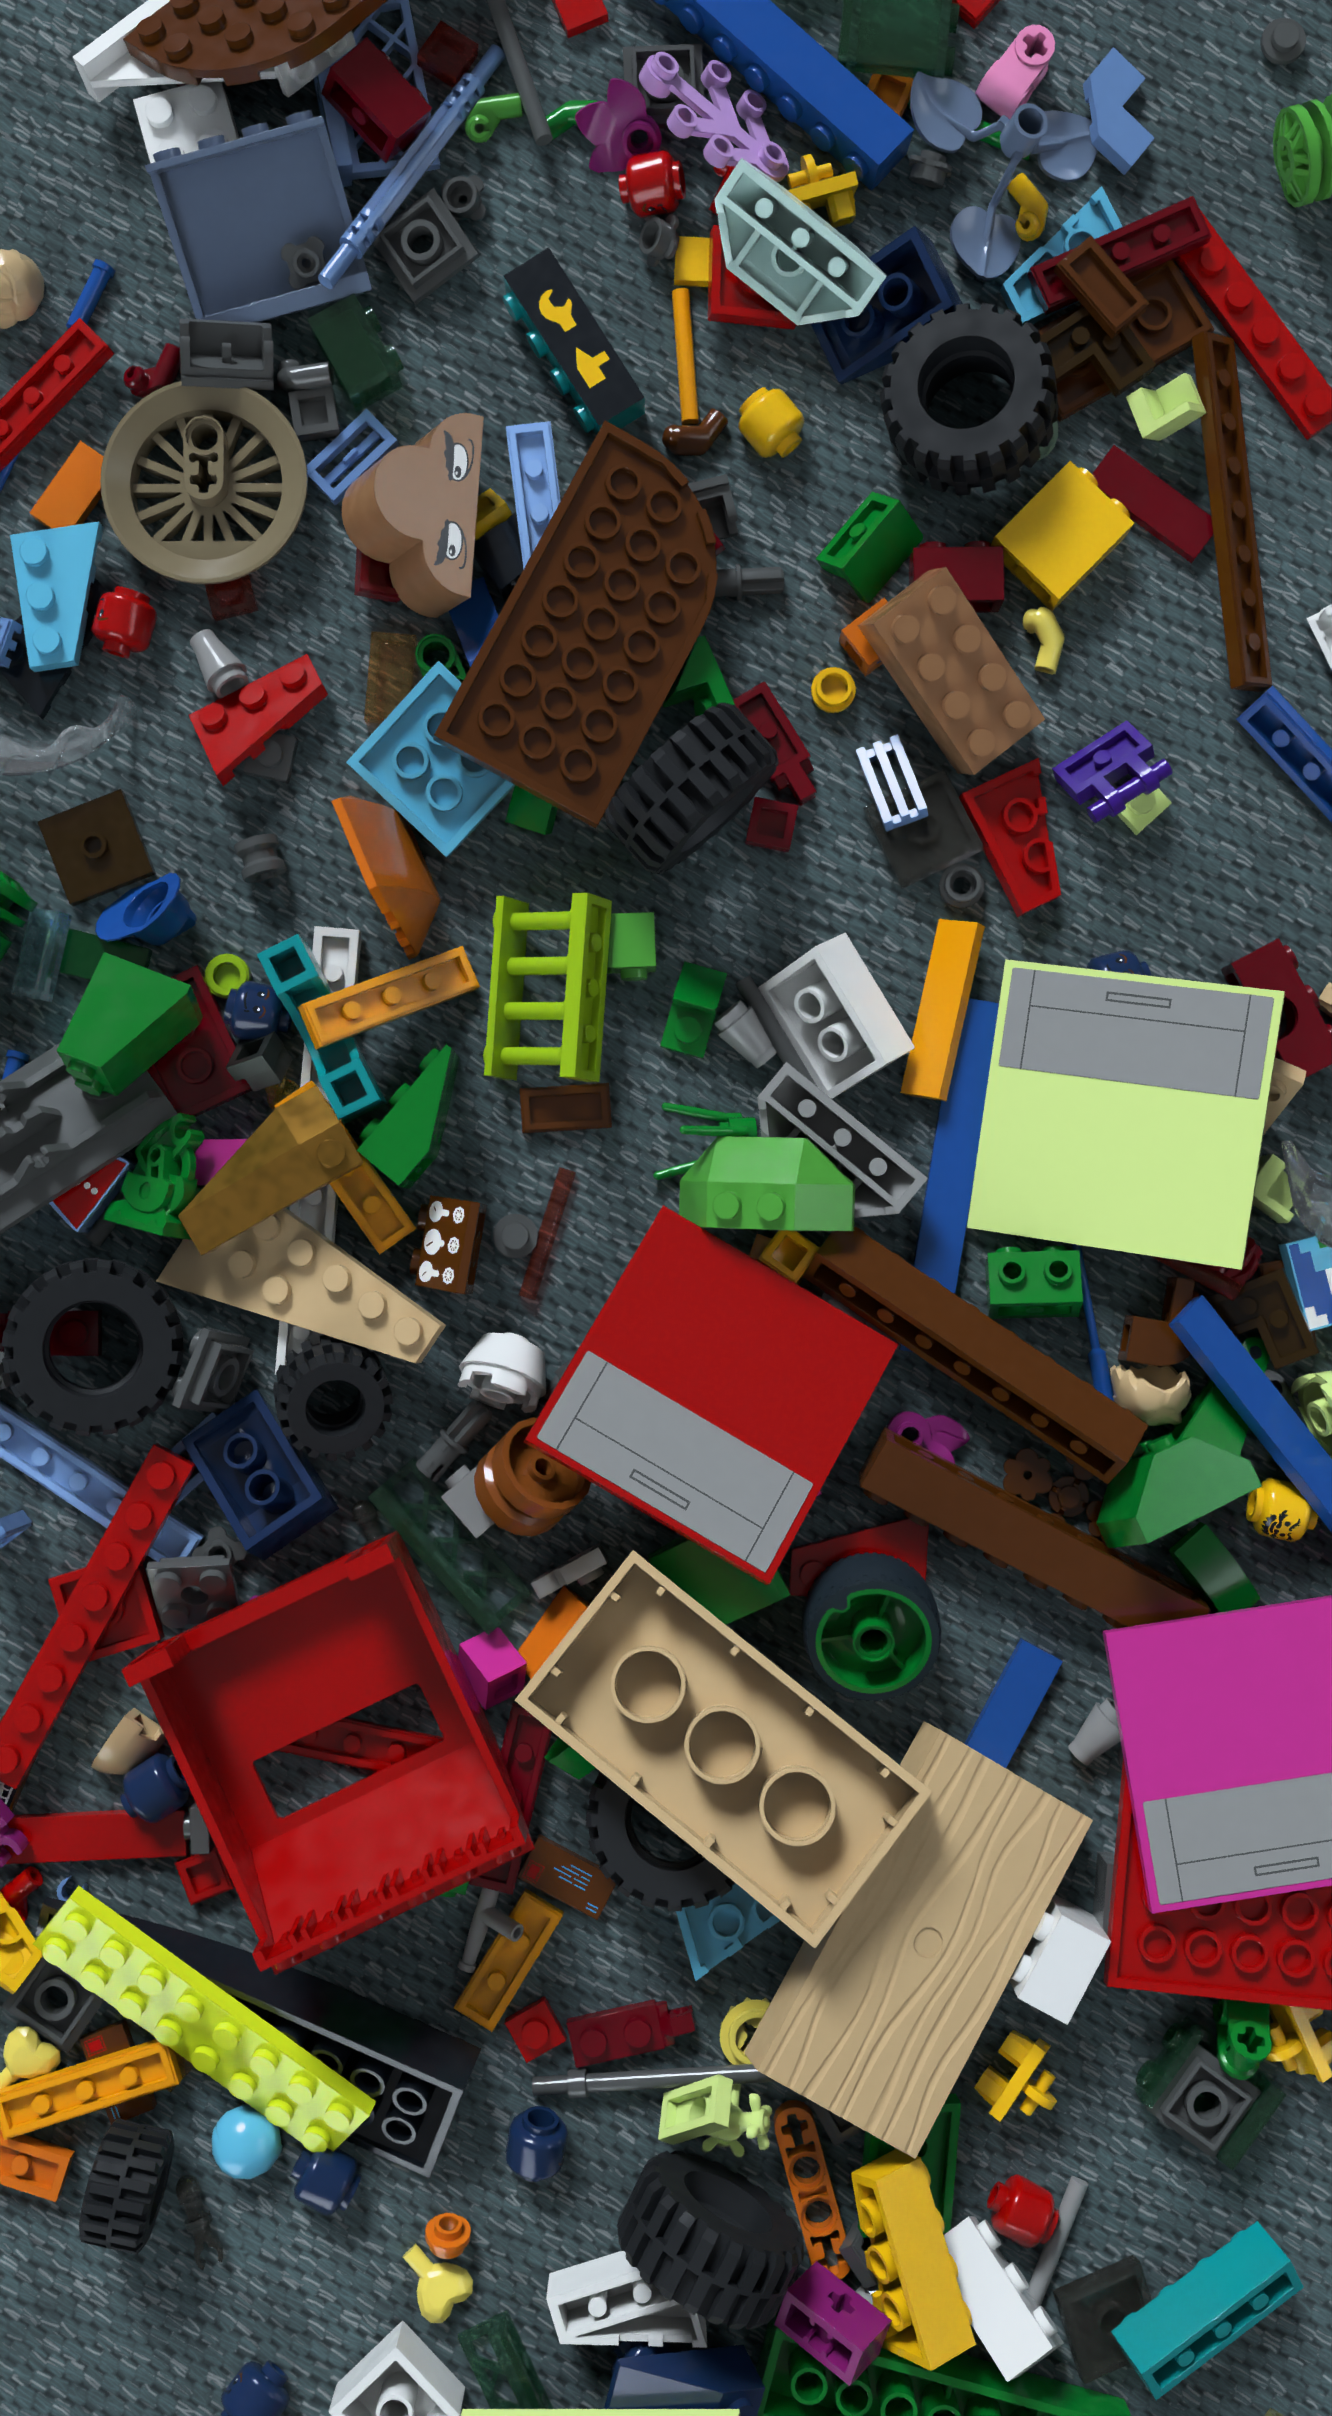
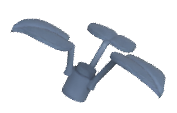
M920 71L917 72L913 79L910 94L912 119L920 137L932 148L945 153H955L961 148L965 138L971 142H976L995 132H1001V150L1010 158V162L988 205L987 211L977 206L966 207L955 216L950 228L951 246L958 259L977 278H982L985 281L996 279L1010 268L1020 249L1021 238L1015 230L1016 221L1008 215L995 214L996 208L1017 165L1022 158L1027 157L1030 153L1038 154V165L1048 177L1066 183L1079 180L1090 169L1098 153V150L1091 143L1089 126L1092 124V120L1063 111H1043L1035 104L1026 103L1019 106L1010 119L1002 115L997 122L975 131L982 120V107L977 95L969 87L956 80L933 77Z

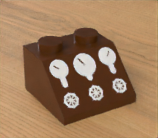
M430 1195L429 1204L422 1203L417 1225L418 1230L424 1231L421 1249L414 1248L410 1264V1275L417 1276L415 1285L459 1294H473L487 1205Z

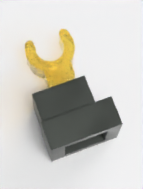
M275 1031L267 1036L238 1043L226 1066L227 1071L235 1081L245 1079L253 1091L265 1088L268 1094L267 1102L273 1110H275L274 1105L284 1099L283 1096L287 1097L300 1088L296 1082L287 1079L285 1076L292 1057L284 1048L283 1042Z

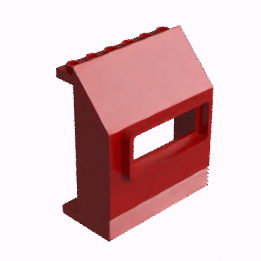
M399 1530L150 1647L121 1669L129 1687L141 1683L259 1941L252 1956L260 1972L272 1967L275 1975L535 1849L495 1735ZM414 1684H418L421 1687L444 1737L442 1741L284 1817L278 1816L256 1769L255 1760Z

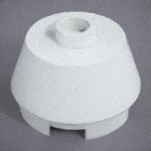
M486 1333L459 1365L462 1373L458 1386L465 1388L467 1385L472 1388L470 1397L486 1405L504 1410L506 1404H523L521 1410L524 1413H529L536 1410L540 1397L546 1394L545 1354L539 1347L530 1343L521 1335L514 1333Z

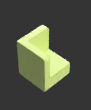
M1187 373L1181 374L1156 391L1141 387L1126 396L1141 436L1145 439L1155 441L1165 439L1207 414L1192 376Z
M1274 1154L1261 1156L1259 1160L1253 1205L1277 1223H1289L1294 1217V1214L1289 1210L1305 1188L1300 1182L1289 1174L1287 1176V1173L1283 1171L1286 1167L1284 1161Z

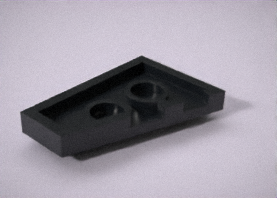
M96 578L94 583L90 585L86 607L88 618L82 650L85 646H88L94 635L91 627L100 597L107 592ZM22 615L15 620L23 625ZM22 628L21 634L13 633L12 640L17 642L15 651L8 650L6 657L11 659L9 668L0 666V673L37 715L44 720L57 692L62 685L64 686L72 673V667L41 672L31 670L29 668L24 628Z

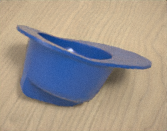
M169 873L155 881L127 891L105 908L96 923L95 932L101 940L107 942L134 936L150 945L161 946L195 926L197 918L190 909L187 899L179 891L180 877L176 873Z

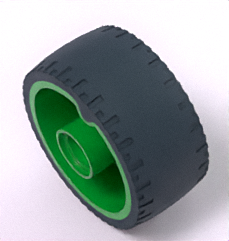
M866 1552L853 1556L849 1555L826 1567L819 1574V1577H816L807 1593L802 1617L803 1639L806 1652L817 1675L820 1676L827 1686L832 1687L834 1691L840 1692L844 1696L847 1695L852 1699L884 1701L901 1696L905 1692L908 1693L912 1688L917 1687L929 1675V1671L933 1669L939 1655L941 1642L940 1616L934 1596L926 1581L908 1563L882 1553ZM871 1629H877L875 1632H866Z

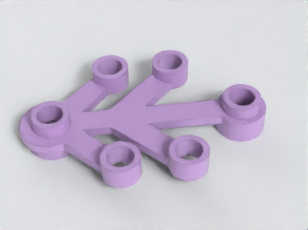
M658 52L647 59L639 73V81L643 88L657 98H666L672 92L688 105H676L667 119V126L674 135L684 139L689 136L710 138L703 149V155L706 161L716 168H724L725 166L736 167L739 160L743 158L776 182H780L785 178L789 171V163L783 149L778 144L771 142L761 118L767 104L758 92L746 90L736 104L739 116L746 122L748 134L740 127L726 86L731 80V72L724 63L718 60H711L701 74V81L709 91L712 104L678 75L679 65L673 56L666 52Z

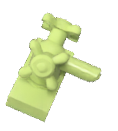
M718 2074L663 2093L658 2140L675 2145L708 2135L711 2137L702 2144L704 2152H710L716 2145L721 2147L729 2146L736 2157H742L744 2155V2147L737 2139L744 2132H746L748 2139L757 2137L760 2150L769 2148L770 2142L767 2133L770 2129L772 2108L769 2105L761 2106L760 2096L756 2093H751L749 2095V2103L752 2112H743L739 2108L741 2084H733L732 2079Z

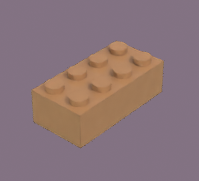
M946 567L928 570L858 625L958 774L975 775L1045 720Z

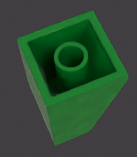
M104 952L60 1042L57 1052L66 1066V1071L71 1074L75 1080L74 1084L78 1088L96 1096H100L102 1091L118 1096L200 1025L203 1015L190 984Z
M684 1536L648 1554V1560L653 1567L725 1625L790 1596L787 1584L779 1569H777L770 1584L765 1585Z

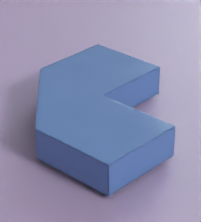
M1113 47L1083 83L1085 102L1090 105L1092 124L1089 126L1091 143L1125 175L1154 140V137L1123 108V105L1145 80V77Z

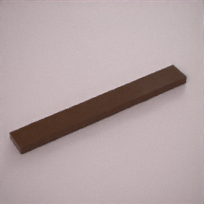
M1202 331L1192 337L1197 390L1207 413L1201 417L1230 686L1231 689L1265 691L1272 686V676L1234 339Z

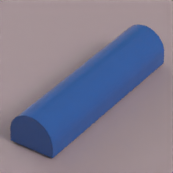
M1271 686L1236 720L1332 823V749L1274 686Z

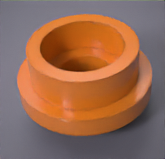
M444 2213L433 2217L427 2223L425 2229V2240L430 2251L442 2259H453L461 2255L471 2238L469 2222L464 2217L454 2213Z

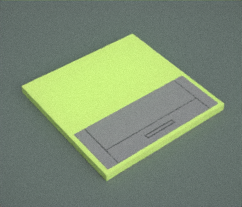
M1005 959L967 1228L1242 1270L1285 991Z

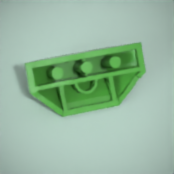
M717 1136L680 1180L679 1215L699 1227L854 1231L855 1184L848 1177L844 1176L808 1138Z

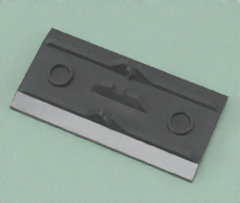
M59 1043L0 1081V1235L139 1145L157 1126L178 1114L147 1070L118 1096L102 1091L100 1096H96L81 1090L74 1084L75 1080L66 1071V1066L57 1052Z

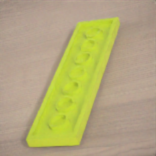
M79 1885L33 1943L35 1947L41 1950L42 1956L47 1962L59 1967L77 1980L86 1990L102 1998L117 2009L123 2017L131 2019L153 2035L159 2043L169 2046V2048L192 2063L198 2071L210 2076L228 2089L234 2097L246 2102L264 2115L270 2123L282 2128L311 2152L323 2153L327 2148L332 2151L337 2149L370 2116L376 2101Z

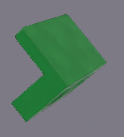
M871 492L817 556L816 560L828 573L846 579L857 596L862 601L869 603L908 558L913 548H916L922 541L923 534L900 500Z

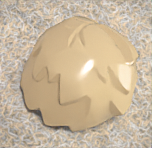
M0 249V329H7L14 326L18 321L27 320L34 315L44 298L45 284L39 268L32 259L14 249Z
M1114 1365L1110 1368L1114 1391L1113 1400L1115 1403L1131 1411L1133 1415L1148 1424V1426H1160L1169 1423L1178 1425L1182 1423L1181 1412L1191 1398L1190 1381L1186 1371L1178 1374L1170 1365L1160 1368L1148 1365L1142 1369H1136L1133 1366L1126 1369L1123 1365L1117 1367Z

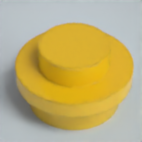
M830 667L820 671L815 676L811 686V696L815 705L828 713H838L847 709L853 702L856 693V686L852 676L847 671L837 667Z

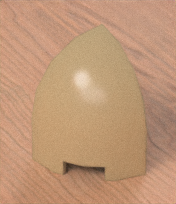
M133 1708L121 1719L97 1754L91 1767L106 1774H126L157 1753L166 1740L161 1726L136 1708Z

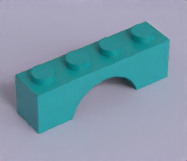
M296 934L258 953L257 956L276 995L291 1016L310 1053L317 1071L318 1080L338 1120L348 1123L387 1104L354 1036L317 1050L314 1047L298 1007L308 1001L331 994L332 991L307 941L299 934Z

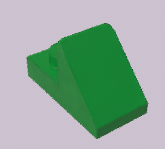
M705 635L697 638L665 698L664 708L693 699L695 715L700 716L705 710L712 706L716 707L719 703L735 705Z
M684 961L660 1044L661 1048L700 1059L704 1058L727 973Z

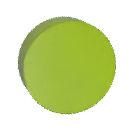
M233 954L216 956L209 962L205 970V980L211 992L222 999H228L232 988L238 990L242 983L252 980L251 970L247 963Z

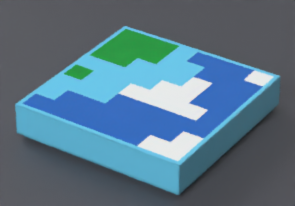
M1332 1231L1322 1235L1332 1238ZM1317 1236L1280 1244L1279 1249L1286 1275L1310 1330L1314 1331L1332 1326V1244Z

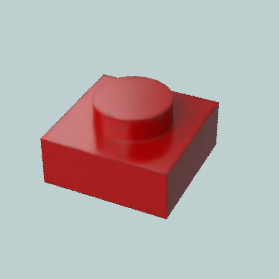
M545 1996L505 2018V2025L526 2063L560 2045L567 2039L565 2031Z

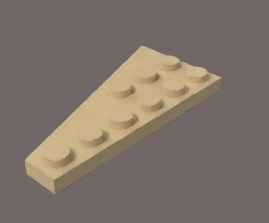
M287 1208L203 1256L200 1255L192 1240L183 1239L156 1280V1282L412 1363H421L446 1327L443 1322Z

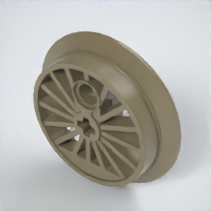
M181 381L150 393L134 405L115 428L107 444L101 467L100 482L103 506L108 521L123 546L132 556L152 571L164 577L191 584H218L244 577L267 564L284 548L294 534L301 520L307 498V465L302 446L294 429L276 406L247 387L236 389L182 386ZM217 420L231 422L226 434ZM245 427L254 432L255 435L231 458L243 428ZM176 429H179L183 438V456L164 439L165 436ZM217 438V442L212 448L208 450L199 449L200 444L205 439ZM267 444L275 453L272 457L245 467ZM157 445L183 470V473L147 459V457ZM281 469L282 483H249ZM141 470H144L176 484H138ZM213 481L214 484L209 485L208 492L202 493L201 490L207 489L208 482ZM281 497L276 511L246 498ZM137 498H171L140 512L138 510ZM236 508L272 523L262 535ZM225 511L254 541H235L223 512ZM175 514L153 537L147 533L144 526ZM215 517L225 541H215ZM188 523L182 540L170 541ZM204 523V541H196Z

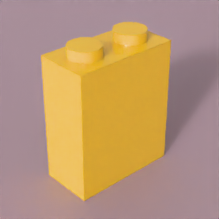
M1069 461L994 537L991 546H1003L1004 566L1049 610L1053 611L1127 536L1134 522L1130 519L1129 511L1120 501L1108 498L1098 488L1097 480L1087 469L1078 468Z

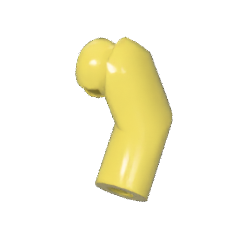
M1042 606L1038 609L1031 608L1023 616V628L1030 634L1036 633L1041 643L1034 669L1051 675L1056 674L1065 640L1064 633L1053 611Z

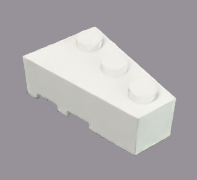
M968 2216L944 2234L949 2254L953 2257L958 2268L957 2282L962 2299L971 2312V2325L1007 2382L1021 2376L1064 2344L1048 2313L1041 2305L1038 2306L1028 2292L1029 2285L1021 2271L1013 2262L1009 2264L998 2249L1002 2245L1001 2241L987 2220H983L980 2223L975 2216Z
M619 2251L549 2273L546 2300L560 2344L619 2346V2341L648 2342V2346L663 2347V2342L692 2343V2347L707 2348L705 2317L697 2313L693 2315L682 2309L683 2306L676 2301H669L662 2296L658 2288L640 2277V2271L629 2264L626 2260L625 2251Z

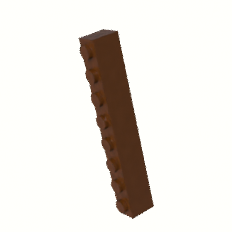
M854 1227V1231H832L802 1276L1106 1484L1128 1463L1148 1427V1424L1133 1415L1131 1411L1121 1407L1097 1391L1091 1384L1081 1380L1057 1364L1051 1357L1044 1355L1020 1339L1014 1332L1004 1328L980 1312L977 1307L967 1303L943 1287L937 1280L930 1278L906 1262L900 1255L891 1252L857 1227Z
M884 1427L859 1471L860 1487L864 1488L863 1493L871 1500L881 1505H887L888 1502L904 1509L903 1514L916 1524L925 1527L928 1523L944 1530L943 1535L956 1545L965 1548L968 1544L984 1551L983 1556L991 1563L1001 1568H1007L1008 1565L1024 1572L1023 1577L1031 1584L1041 1589H1047L1048 1586L1055 1588L1063 1593L1062 1597L1071 1605L1081 1610H1086L1088 1606L1102 1613V1618L1115 1628L1207 1615L1210 1611L1201 1593L1116 1548H1108L1106 1543L886 1427Z

